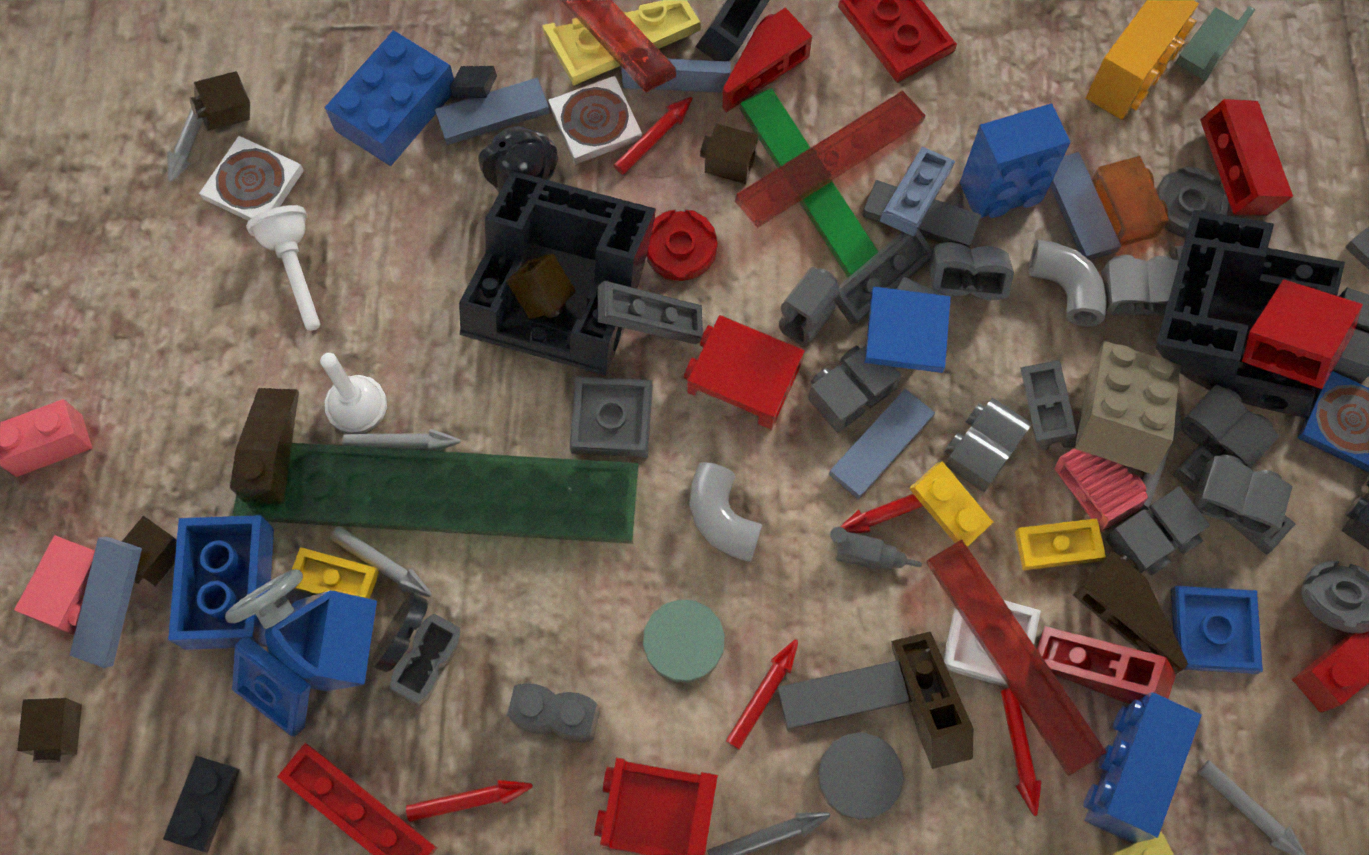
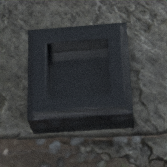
M461 66L450 86L453 98H486L497 78L495 67Z

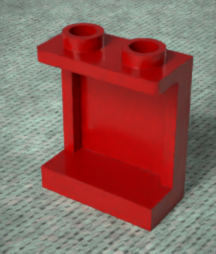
M719 315L714 327L708 325L702 335L700 346L703 349L698 359L692 357L684 373V379L687 380V393L695 396L697 391H700L759 416L758 425L772 430L801 369L805 350Z
M616 757L614 768L608 766L606 768L602 792L609 793L606 811H598L594 836L601 837L600 846L602 848L635 854L705 855L718 775L701 772V775L627 762L623 758Z

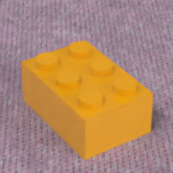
M1147 0L1104 57L1086 95V99L1123 120L1131 108L1137 111L1149 94L1148 90L1152 85L1155 86L1163 76L1170 60L1174 61L1185 44L1183 40L1187 38L1197 22L1192 16L1199 3L1194 0Z

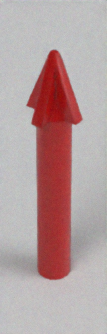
M688 97L666 106L668 111L613 165L617 172L624 175L676 123L681 125L693 98Z
M910 494L864 513H861L858 509L840 527L849 533H870V527L924 506L914 494Z
M797 639L789 643L771 659L772 666L725 742L735 749H741L786 673H791L798 647Z
M1008 688L1000 692L1020 781L1016 788L1033 816H1037L1042 780H1036L1017 688Z
M498 780L497 785L406 805L407 819L409 822L500 801L505 805L530 790L533 784Z

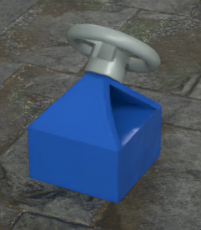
M295 569L260 586L226 612L225 619L229 623H238L256 614L263 628L266 629L265 638L268 652L309 683L311 689L332 691L365 684L377 600L330 590L297 600L291 604L285 595L293 590L303 579V573Z

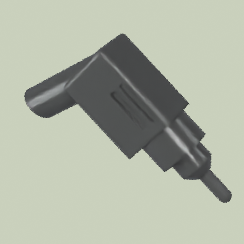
M834 527L830 532V537L837 548V561L891 571L893 567L902 568L905 565L922 566L920 561L907 559L903 552L897 551V547L884 544V540L849 533L842 527Z

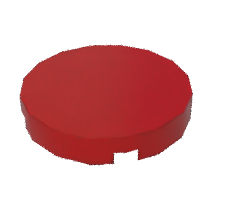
M686 209L685 212L666 211L654 219L646 261L656 273L666 279L677 281L695 279L708 271L715 261L718 248L715 228L706 217L696 211Z

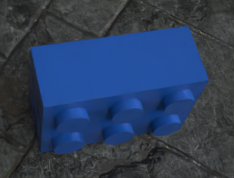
M393 30L324 108L337 133L384 163L392 166L435 116V109L442 107L452 96L450 86L454 76L451 65Z
M1052 103L979 125L959 182L972 212L981 214V218L986 216L996 218L1007 213L1009 209L1022 205L1025 208L1032 207L1044 199L1071 142Z
M261 515L179 518L169 641L184 650L235 648V644L247 635L261 647H267L266 629L263 628L256 614L238 623H229L225 619L226 612L234 604L260 586L271 581L274 528Z
M1154 692L1138 700L1134 699L1127 707L1122 706L1113 723V729L1118 731L1112 746L1108 744L1105 747L1099 760L1098 768L1102 769L1103 772L1098 785H1091L1084 800L1083 807L1088 809L1084 821L1132 844L1158 838L1202 714Z

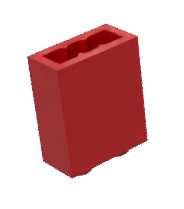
M1283 279L1249 332L1242 362L1323 389L1354 335L1363 304Z

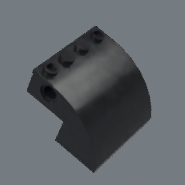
M511 170L485 218V255L459 301L460 335L606 376L625 328L598 322V285L607 281L638 289L648 252L656 208ZM553 253L576 292L565 302L567 305L566 309L557 316L547 318L544 315L529 319L506 280L526 261Z
M1193 209L1156 349L1163 358L1179 364L1182 375L1208 390H1211L1217 384L1223 388L1235 391L1240 396L1242 403L1275 412L1309 418L1316 387L1244 363L1242 360L1250 330L1283 279L1337 296L1345 262L1268 248L1274 227L1273 223Z

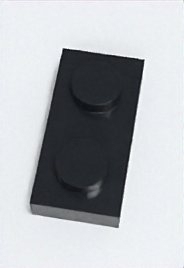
M195 756L163 840L208 853L240 769Z

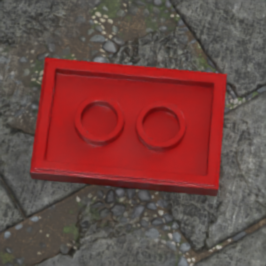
M839 0L838 8L896 83L956 50L957 43L922 0Z

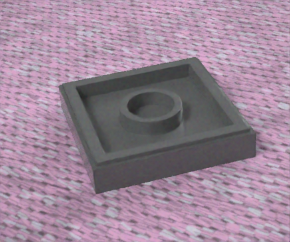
M576 376L570 453L648 457L653 380Z

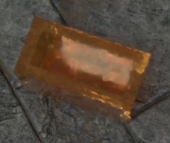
M1141 156L1099 166L1092 178V182L1121 247L1158 237L1169 220L1168 208L1166 203L1159 198L1154 187L1153 174L1149 168L1145 167Z

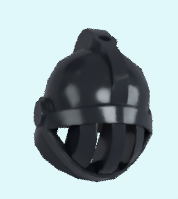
M518 126L504 129L497 134L492 144L486 146L480 152L478 162L485 179L500 192L511 170L550 180L558 162V150L554 142L544 133Z

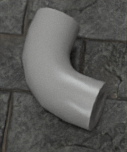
M1037 239L1030 257L1029 276L1057 282L1063 287L1067 294L1066 319L1069 322L1087 327L1101 324L1105 320L1106 293L1104 281L1094 264L1075 249L1055 242Z
M699 463L692 481L689 503L696 528L711 546L731 557L751 562L762 524L744 519L736 515L731 509L729 497L736 477L731 470L713 463Z

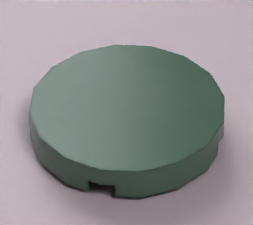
M679 599L662 605L651 615L644 628L643 647L648 662L659 675L673 682L690 683L699 680V678L709 674L717 667L724 651L725 634L719 618L709 607L694 600Z

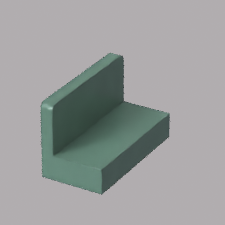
M1249 6L1240 19L1237 20L1215 7L1181 52L1175 64L1206 82L1240 36L1256 9Z

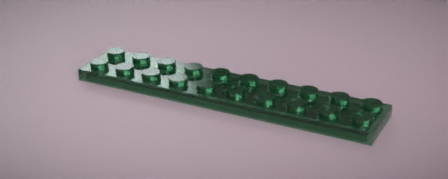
M292 443L284 504L244 503L236 495L233 516L261 515L267 522L633 544L639 463Z

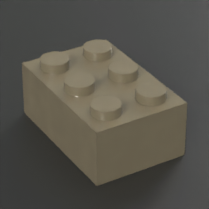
M1103 341L1087 376L1075 449L1154 475L1173 441L1180 365L1163 357H1154L1132 350L1125 345H1116Z

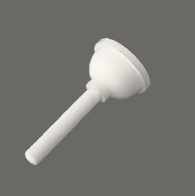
M287 205L266 210L248 221L246 225L247 230L251 236H255L263 247L275 250L277 257L282 258L305 328L309 331L316 330L320 327V322L297 257L299 252L297 244L305 234L307 213L304 207L297 205Z
M325 353L321 357L320 363L334 384L328 391L325 399V413L330 423L340 432L347 434H363L372 430L382 421L387 409V398L380 384L372 378L362 375L347 376L333 353Z

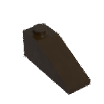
M258 388L235 449L230 489L244 503L284 504L299 397L297 389Z
M1112 551L1101 561L1073 596L1137 650L1167 657L1175 674L1183 671L1188 662L1147 578L1139 572V568L1133 560Z
M931 631L891 641L896 661L899 660L909 697V706L918 736L931 768L935 769L973 759L974 728Z

